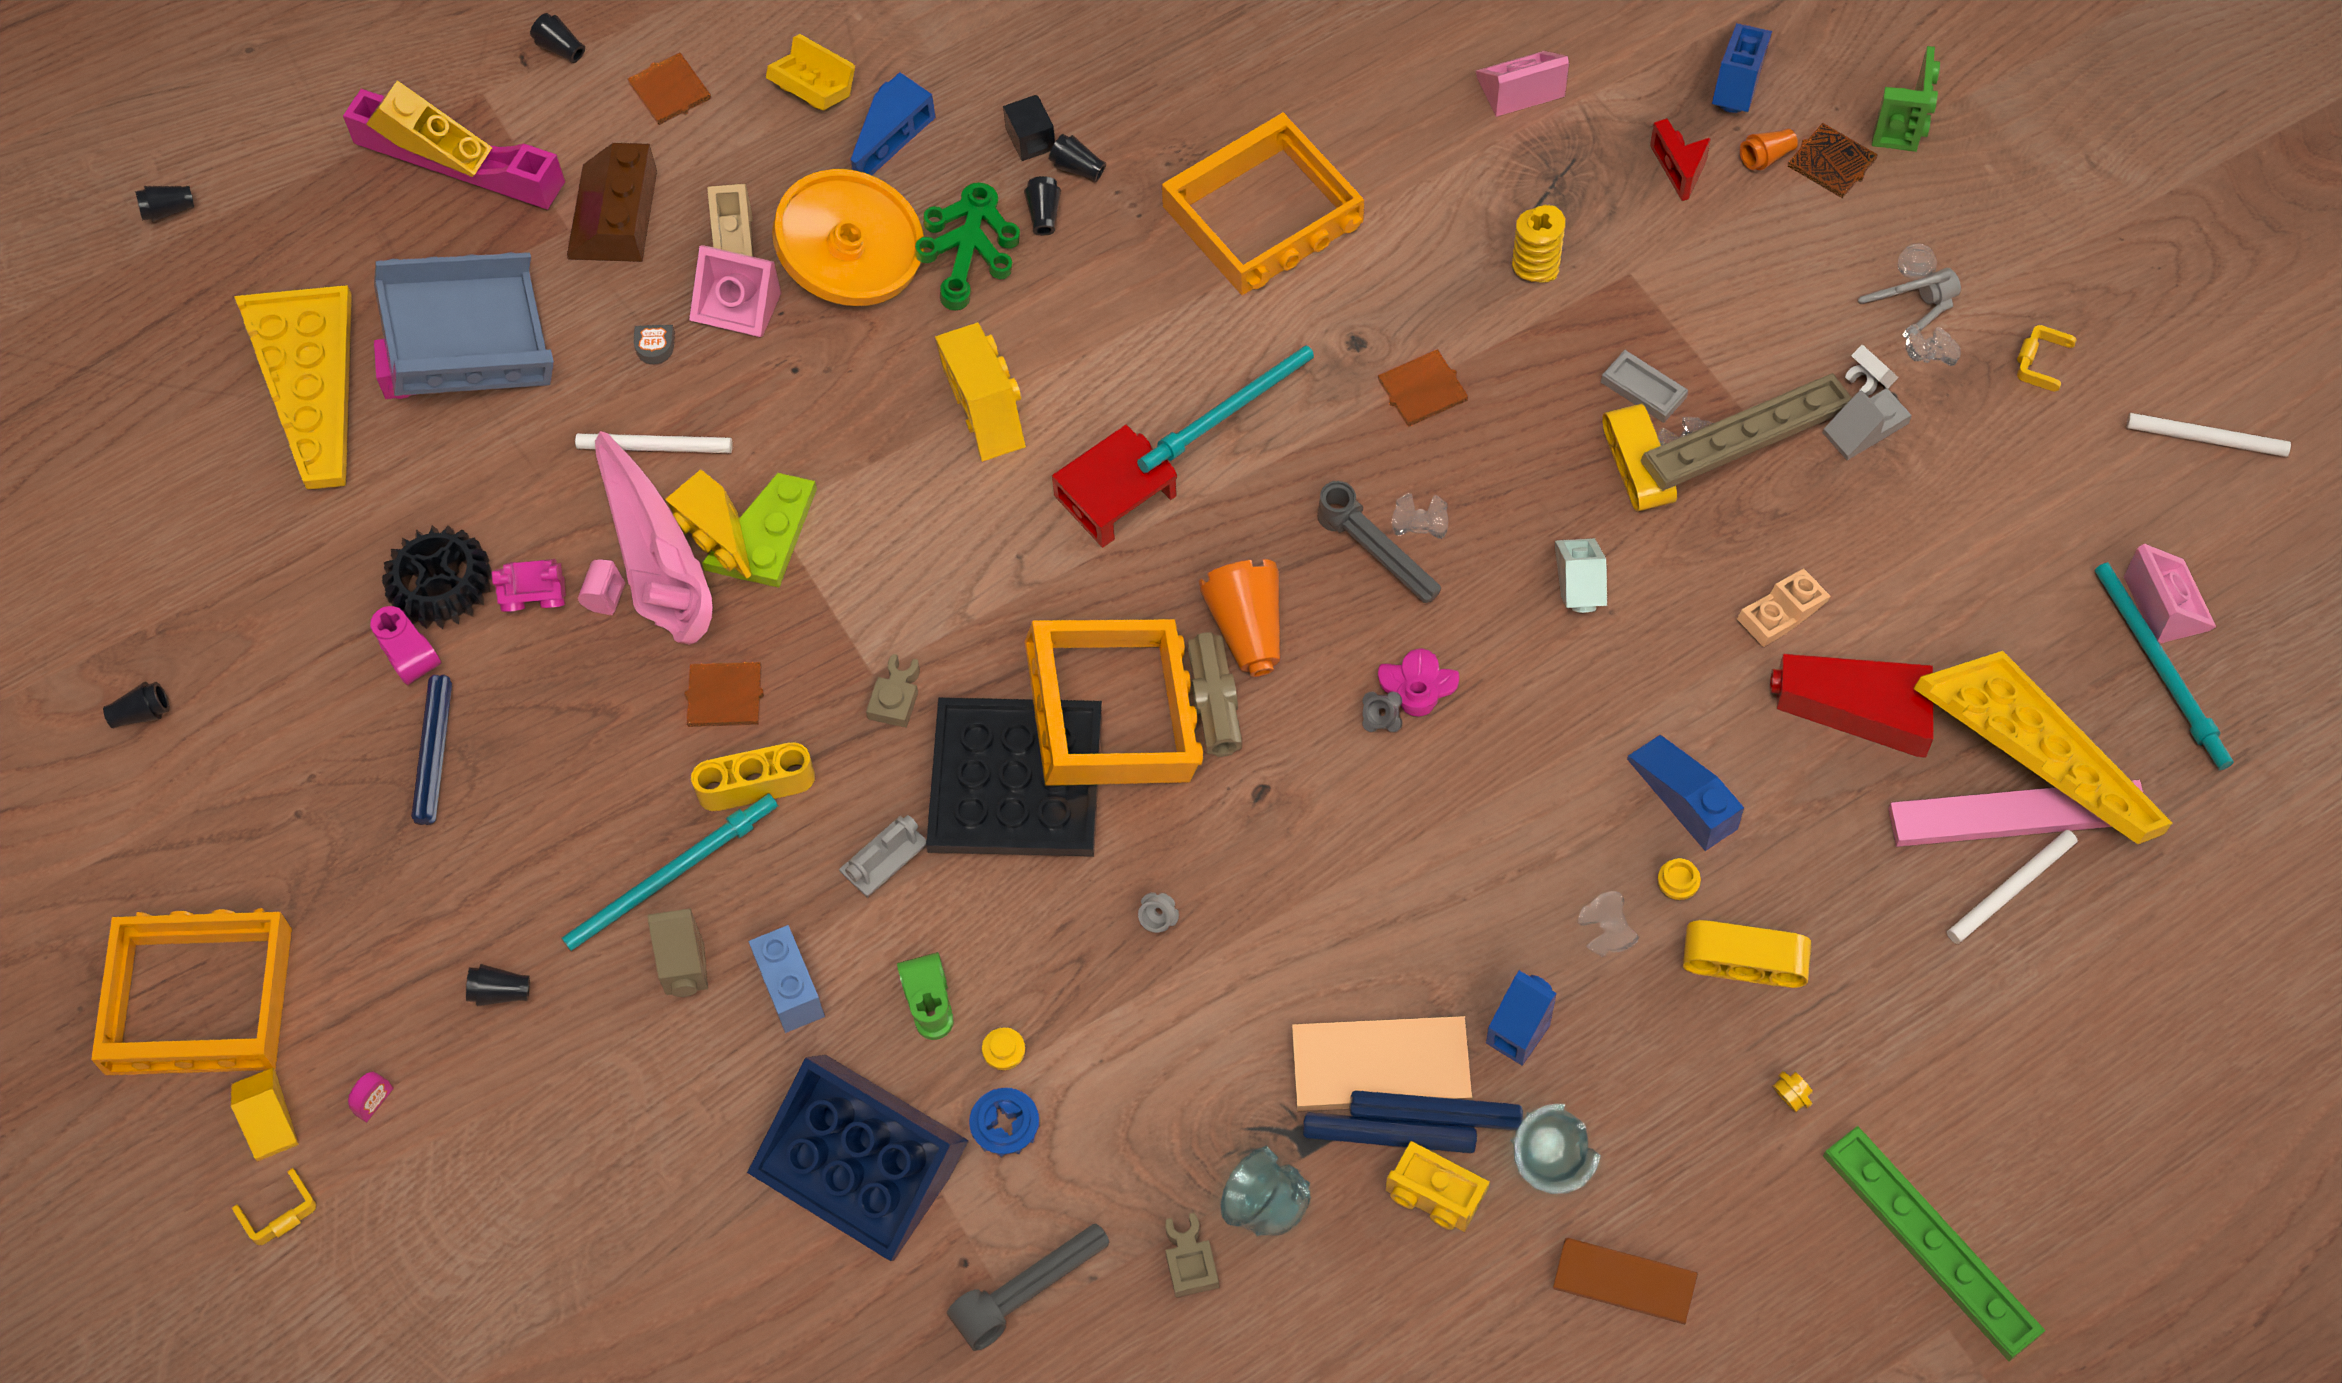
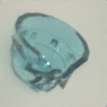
M1549 1104L1531 1113L1527 1112L1526 1118L1517 1128L1515 1137L1511 1139L1514 1145V1160L1517 1164L1518 1172L1534 1188L1549 1194L1569 1193L1584 1186L1596 1172L1601 1155L1593 1148H1588V1135L1585 1124L1576 1116L1566 1111L1565 1104Z
M1267 1146L1258 1148L1242 1159L1231 1173L1224 1187L1220 1203L1222 1218L1228 1225L1243 1227L1257 1236H1279L1286 1234L1301 1222L1306 1213L1311 1198L1309 1191L1310 1182L1303 1178L1300 1174L1301 1170L1288 1164L1281 1167L1277 1165L1278 1157Z

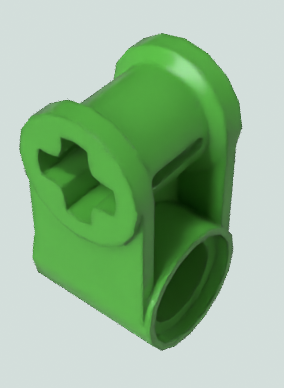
M936 952L897 963L906 1000H908L919 1034L930 1040L945 1037L951 1031L954 1020L946 990L948 986L939 953ZM931 1011H935L936 1013L933 1016L928 1015V1013Z

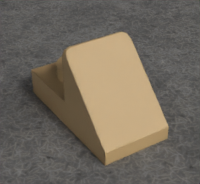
M746 184L707 187L713 248L754 257L751 232L753 216Z

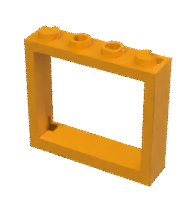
M1284 112L1162 184L1163 208L1242 296L1252 289L1263 287L1269 279L1280 272L1291 270L1300 260L1313 252L1324 250L1331 241L1341 235L1355 231L1363 223L1364 219L1363 197ZM1283 150L1336 209L1243 265L1190 205Z
M1175 619L1032 621L1025 639V648L1045 786L1183 783L1191 781L1198 765H1202L1203 748L1201 743L1196 742L1194 730L1197 724V714L1195 707L1189 704L1188 694L1190 692L1191 679L1189 671L1183 668L1182 658L1185 645L1183 636L1177 633ZM1159 647L1177 752L1068 754L1053 648Z
M258 908L253 913H235L230 910L219 909L212 911L211 914L173 911L169 915L152 916L147 913L137 912L136 916L112 917L91 1057L94 1064L104 1075L262 1071L270 1068L276 1069L292 928L282 913L265 912L263 908ZM268 941L257 1038L122 1043L136 945Z

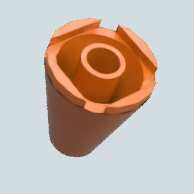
M1263 559L1264 566L1253 567L1251 560L1228 564L1209 572L1208 582H1205L1203 579L1199 580L1200 592L1242 672H1250L1251 677L1272 673L1274 671L1273 666L1280 662L1279 571L1276 562L1268 559Z

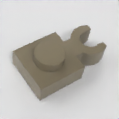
M893 654L888 660L890 678H877L866 714L869 720L907 728L918 695L917 685L911 683L915 682L919 677L920 667L918 659L913 658L909 669L905 671L898 670V655Z
M1195 1213L1189 1214L1191 1227L1187 1232H1177L1174 1229L1172 1218L1166 1219L1165 1223L1166 1235L1169 1241L1177 1246L1176 1248L1165 1250L1176 1298L1219 1288V1280L1209 1240L1196 1243L1200 1229L1199 1220Z

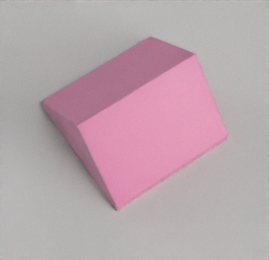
M1542 51L1476 70V75L1497 117L1565 97L1569 61L1568 56Z
M704 245L699 246L689 320L762 337L781 295L774 262Z
M2146 544L2139 546L2124 578L2141 615L2158 642L2161 644L2214 629L2216 625L2184 559Z

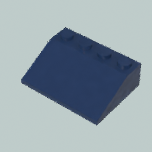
M827 1055L805 1057L747 1173L889 1261H894L949 1180L969 1140Z

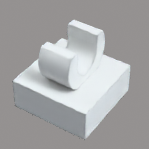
M1861 345L1851 355L1861 365L1850 368L1845 376L1847 380L1853 383L1859 376L1866 375L1867 382L1859 391L1862 390L1867 396L1876 390L1878 381L1888 389L1899 378L1864 345Z

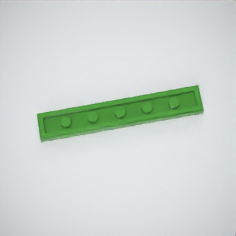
M1859 1126L1825 1151L1823 1155L1825 1160L2009 1362L2045 1332V1329Z

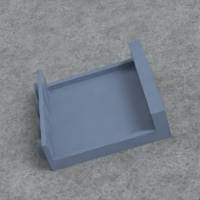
M508 252L494 255L471 254L458 257L375 261L374 288L394 396L551 384L554 361L551 350H546L529 274L530 253Z

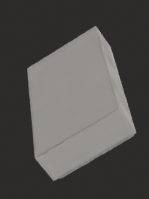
M1626 350L1602 374L1601 378L1602 384L1635 405L1643 404L1649 414L1663 423L1668 420L1688 395V389Z

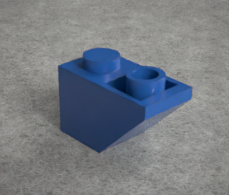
M1519 970L1488 1027L1486 1044L1523 1066L1551 1024L1557 993L1552 991L1549 983L1539 976H1528Z

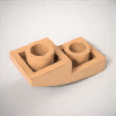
M1803 568L1776 583L1769 595L1743 608L1737 620L1765 647L1810 617L1828 602L1831 596Z

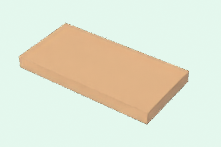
M1465 1016L1292 1025L1297 1111L1349 1109L1350 1097L1355 1090L1472 1100Z

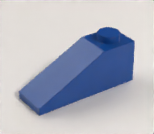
M1736 23L1721 62L1712 104L1719 105L1721 109L1727 112H1749L1772 31Z
M901 72L889 82L882 84L874 95L850 159L852 170L872 176L933 121L936 116L932 94Z
M1659 735L1628 755L1627 760L1704 851L1738 830L1744 811L1743 805L1718 776L1665 737Z

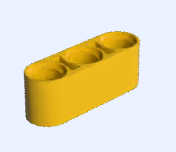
M1638 404L1604 412L1602 415L1604 434L1635 511L1675 503L1677 500L1676 485L1662 491L1641 462L1645 452L1661 446L1645 406Z
M796 742L706 760L699 763L691 773V782L698 801L704 809L709 811H721L753 804L768 793L774 799L800 794L807 791L815 780V772L807 748ZM792 765H802L799 770L794 772L786 771ZM751 774H762L758 779L745 780ZM710 783H720V785L714 789H705V787Z
M1693 921L1686 928L1683 968L1698 975L1798 988L1808 983L1811 940L1804 935L1715 921Z

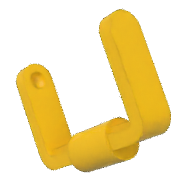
M2035 326L2030 338L2024 339L2017 361L2020 363L2017 377L2023 382L2053 392L2059 391L2061 382L2058 379L2028 370V366L2032 365L2039 346L2038 338L2067 348L2074 347L2077 339L2073 335L2046 326Z
M294 1168L287 1172L302 1194L305 1202L274 1219L264 1229L256 1233L239 1205L236 1204L232 1207L244 1230L256 1245H264L276 1236L277 1238L281 1237L299 1225L302 1219L313 1213L316 1209V1202Z

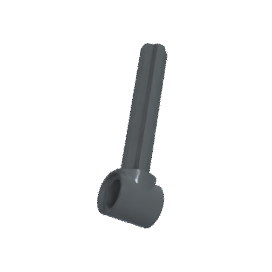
M1343 481L1327 483L1320 493L1317 513L1319 523L1330 531H1338L1339 533L1347 531L1423 603L1432 602L1439 595L1441 586L1362 514L1363 506L1356 500V493L1352 486ZM1330 504H1340V505H1342L1344 508L1335 509V508H1332V507L1329 506V505H1330Z
M1092 1224L990 1295L985 1290L981 1292L979 1289L965 1293L949 1307L947 1316L973 1351L982 1350L1002 1335L1006 1328L1005 1316L1106 1248L1110 1243L1108 1236L1102 1227Z

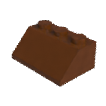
M612 143L583 164L567 251L568 260L643 261L657 176V168L650 144Z

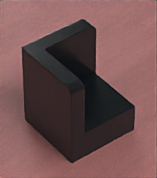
M1038 95L1003 106L1005 128L1021 161L1051 151L1055 143L1054 126Z

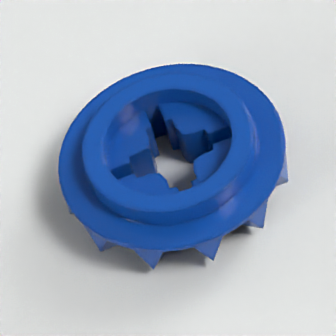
M998 1088L981 1096L973 1106L969 1119L973 1139L981 1146L984 1152L990 1151L1000 1157L1014 1152L1020 1154L1024 1147L1034 1142L1038 1127H1040L1039 1114L1035 1103L1028 1095L1013 1088ZM997 1109H1000L1001 1113L1005 1114L1008 1119L1016 1118L1011 1123V1136L1008 1135V1132L1005 1133L1002 1128H993L998 1124Z

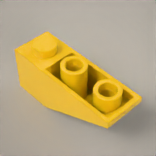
M399 81L395 82L366 123L398 147L471 177L476 174L492 149L490 145Z
M700 469L665 500L684 535L690 532L696 544L704 552L708 553L711 550L715 552L716 559L727 571L730 572L735 569L748 579L751 576L738 512L723 486Z

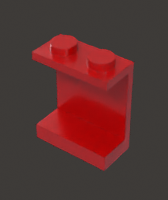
M1127 424L1052 475L1055 498L1102 548L1115 540L1114 522L1161 490L1170 501L1177 496V473L1168 460H1165L1148 473H1144L1139 468L1138 459L1153 449L1143 434L1139 433L1136 435Z

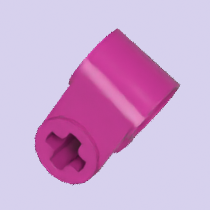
M385 606L373 614L370 627L389 662L407 686L442 664L430 643L417 631L400 608Z

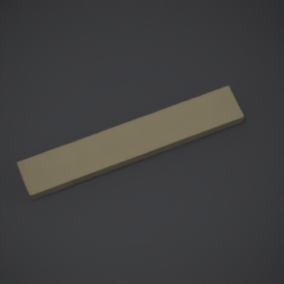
M1831 373L1645 452L1641 462L1660 489L1664 491L1835 417L1852 397L1836 376Z

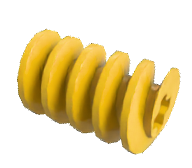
M1542 205L1526 210L1516 221L1512 268L1522 279L1531 282H1549L1556 279L1559 273L1565 217L1556 206Z

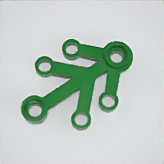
M978 182L966 186L961 193V200L942 209L934 206L929 207L924 212L923 225L927 231L932 233L941 232L947 223L967 215L964 225L936 239L922 237L915 244V256L922 263H931L936 260L938 255L959 245L952 274L940 286V301L949 310H961L969 304L971 288L966 279L975 248L989 265V272L994 278L1005 279L1012 271L1011 257L1005 253H999L980 226L982 219H985L996 232L998 244L1008 249L1018 245L1020 229L1016 224L1006 222L996 209L998 194L993 187L985 183ZM932 217H937L940 219V221L932 222L929 219ZM1011 233L1014 235V237L1007 238L1004 237L1003 234ZM930 248L933 251L926 253L921 251V249ZM998 263H1002L1007 267L997 268L995 265ZM957 288L960 289V291H952L950 289Z

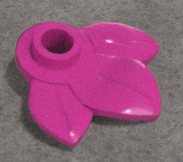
M1419 648L1410 651L1404 657L1402 665L1380 664L1378 679L1380 686L1385 692L1394 691L1401 695L1403 700L1401 706L1407 714L1424 716L1433 710L1439 698L1451 695L1456 691L1459 685V672L1452 669L1439 670V663L1435 654L1429 650Z

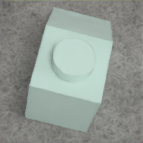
M1595 538L1555 541L1560 592L1566 608H1572L1575 612L1584 613L1595 611L1596 606H1607L1606 557Z

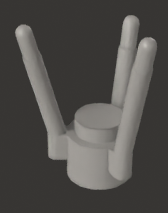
M1944 268L1922 279L1861 296L1858 298V302L1864 304L1919 289L1922 299L1928 304H1936V307L1907 331V337L1912 338L1939 314L1953 308L1951 298L1960 294L1961 285L1956 273L1951 268Z

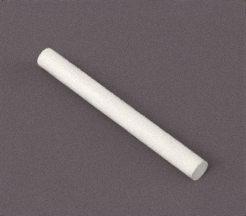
M2134 413L2129 414L2126 426L2128 429L2288 457L2291 448L2290 441Z
M577 433L575 439L576 448L595 449V440L598 434ZM609 434L623 450L732 453L733 448L732 438Z
M2070 830L2062 832L1947 931L1948 937L1956 944L1962 942L2078 842L2076 836Z

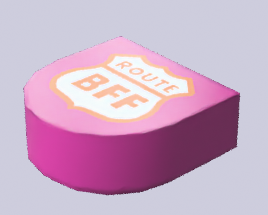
M376 1072L366 1073L356 1082L349 1094V1108L355 1116L367 1123L394 1088L387 1079Z

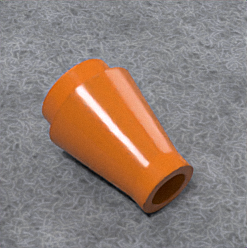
M1789 128L1782 131L1751 134L1740 145L1741 160L1748 169L1764 170L1782 156L1797 148L1798 140L1796 134Z

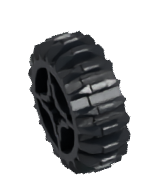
M432 525L429 534L425 535L416 529L415 539L409 541L402 538L401 544L403 548L391 549L393 560L384 562L386 574L382 576V583L388 602L392 606L400 608L412 624L419 621L421 626H424L426 629L433 621L442 629L446 620L450 619L459 625V616L465 613L473 617L474 610L472 605H484L483 594L491 592L489 580L492 578V569L488 563L490 560L486 551H483L475 537L469 538V535L463 529L455 534L449 525L441 533ZM463 562L467 567L461 579L457 575L460 572L458 567ZM414 575L417 577L415 581L416 588L413 592H410L408 590L409 583Z

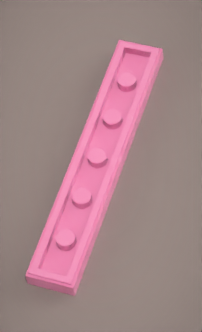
M2133 780L2132 782L2143 792L2140 780ZM2057 788L1890 803L1888 808L1896 847L2112 827Z

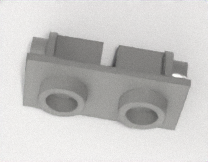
M909 815L904 818L899 816L844 864L839 871L868 898L926 847V839L916 831L918 825Z

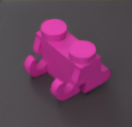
M555 558L517 563L510 562L504 564L503 568L492 571L493 585L496 586L497 602L500 604L502 612L525 609L524 602L540 601L541 608L565 605V579L562 576L561 563H557Z

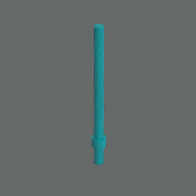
M1307 345L1303 346L1178 433L1171 432L1158 441L1156 448L1138 459L1139 468L1144 473H1148L1166 459L1172 461L1184 453L1185 446L1314 358L1313 350Z
M2108 562L2099 565L2095 569L2096 575L2192 726L2189 731L2199 746L2204 745L2219 770L2230 767L2234 761L2218 736L2221 732L2213 719L2206 718L2111 565Z
M768 793L743 812L741 809H738L725 818L727 823L562 937L563 942L570 951L574 950L736 836L740 839L752 831L754 823L778 807L777 802Z

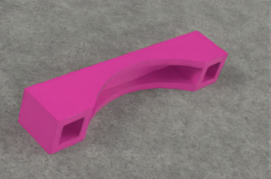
M360 89L343 115L354 144L547 210L565 183L556 154L524 143L506 147L491 146V151L473 177L398 147L366 124L384 96L364 89Z

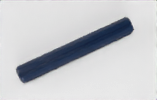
M432 675L428 679L411 814L414 823L418 825H432L436 821L452 682L447 675Z
M1357 1090L1352 1092L1349 1104L1350 1114L1353 1117L1515 1131L1520 1130L1523 1124V1109L1519 1104Z
M1315 1112L1306 1113L1303 1123V1135L1306 1138L1398 1147H1408L1410 1141L1430 1150L1462 1153L1475 1152L1477 1144L1476 1129L1466 1126Z

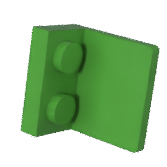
M1927 46L1915 90L1885 87L1873 131L1872 146L1917 152L1920 138L1928 137L1931 115L1927 113L1934 114L1938 91H1934L1932 84H1937L1940 71V61H1934L1935 47Z

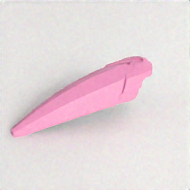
M600 431L595 440L596 457L626 568L628 585L631 587L633 605L641 616L654 621L655 625L670 631L676 642L688 645L696 643L708 630L713 608L712 596L700 562L695 559L679 524L651 481L608 433Z

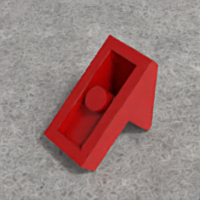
M1668 118L1654 122L1650 147L1681 201H1685L1690 198L1705 166L1711 139L1705 138L1685 145L1680 131H1675Z

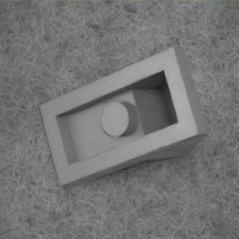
M1887 388L1871 398L1861 390L1855 394L1823 429V434L1842 456L1849 460L1908 425L1912 415Z

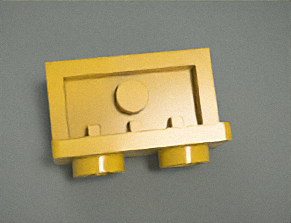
M798 34L793 37L791 53L768 65L766 79L779 85L782 90L791 92L807 101L812 107L825 110L850 97L855 65L807 37Z
M1410 1141L1394 1171L1391 1170L1387 1177L1386 1191L1391 1193L1390 1197L1397 1204L1408 1209L1417 1207L1429 1213L1431 1220L1437 1225L1448 1230H1453L1456 1227L1465 1232L1489 1188L1490 1181Z

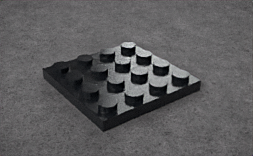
M938 697L926 840L927 852L1094 857L1098 784L1045 786L1033 699ZM1060 700L1068 754H1100L1102 701Z

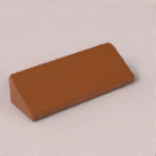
M1565 1238L1553 1289L1685 1325L1698 1274L1691 1270L1579 1240Z

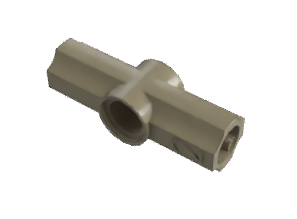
M1212 632L1201 633L1195 638L1188 640V653L1194 679H1192V689L1196 714L1201 716L1207 754H1213L1217 757L1230 756L1235 751L1242 749V736L1236 714L1238 702L1233 674H1229L1223 637Z

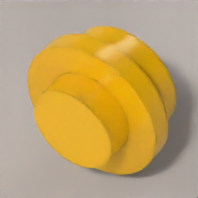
M1683 858L1666 862L1660 868L1658 874L1660 890L1666 896L1675 900H1685L1695 895L1701 882L1700 873L1696 866Z
M997 1028L991 1031L983 1040L982 1054L986 1063L992 1068L1009 1070L1016 1067L1024 1058L1025 1043L1017 1031L1011 1028Z
M1784 1071L1778 1074L1779 1080L1772 1087L1782 1100L1794 1112H1797L1803 1106L1808 1109L1812 1105L1808 1096L1813 1091L1805 1080L1796 1072L1791 1076Z

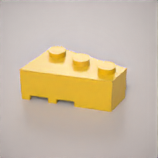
M979 322L935 336L942 368L957 404L961 403L968 417L965 422L969 432H974L977 450L981 461L983 462L1025 448L1026 445L1016 402L1021 400L1020 390L1015 378L1008 379L1010 374L1003 356L998 357V350L991 334L985 336Z

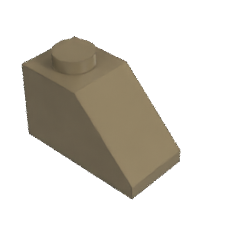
M691 908L649 914L648 924L658 978L665 994L676 997H688L694 995L699 990L708 989L704 941Z

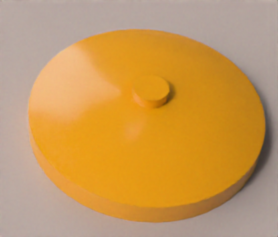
M830 169L812 173L794 183L785 192L777 207L772 227V238L777 257L793 280L810 293L824 300L847 306H868L887 301L901 293L910 284L921 263L915 256V244L917 240L924 237L917 214L910 203L896 189L869 174L846 169Z

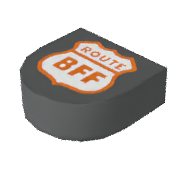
M673 325L635 326L634 347L641 361L654 365L668 360L672 355L675 339Z

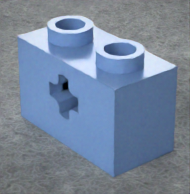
M789 925L748 941L784 1032H790L824 1018L825 1015L818 994Z

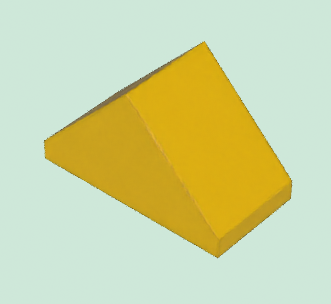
M274 1068L232 1083L231 1108L257 1162L299 1145Z

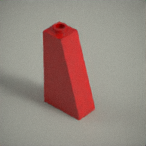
M1783 654L1779 669H1772L1770 693L1777 694V710L1916 757L1926 758L1934 739L1933 702L1914 689L1920 677L1933 673V665Z

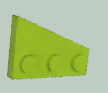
M777 473L739 518L751 576L748 579L735 569L730 572L727 571L716 559L715 552L713 551L702 562L704 571L779 588L817 490L815 481Z

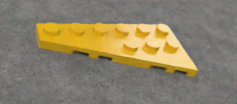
M348 285L234 296L306 489L346 486L352 298Z
M2004 651L1922 676L1914 687L1923 696L2136 844H2141L2164 835L2172 825V822Z

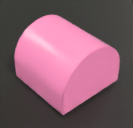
M594 560L591 562L578 601L582 606L593 612L613 615L616 610L625 581L613 561Z

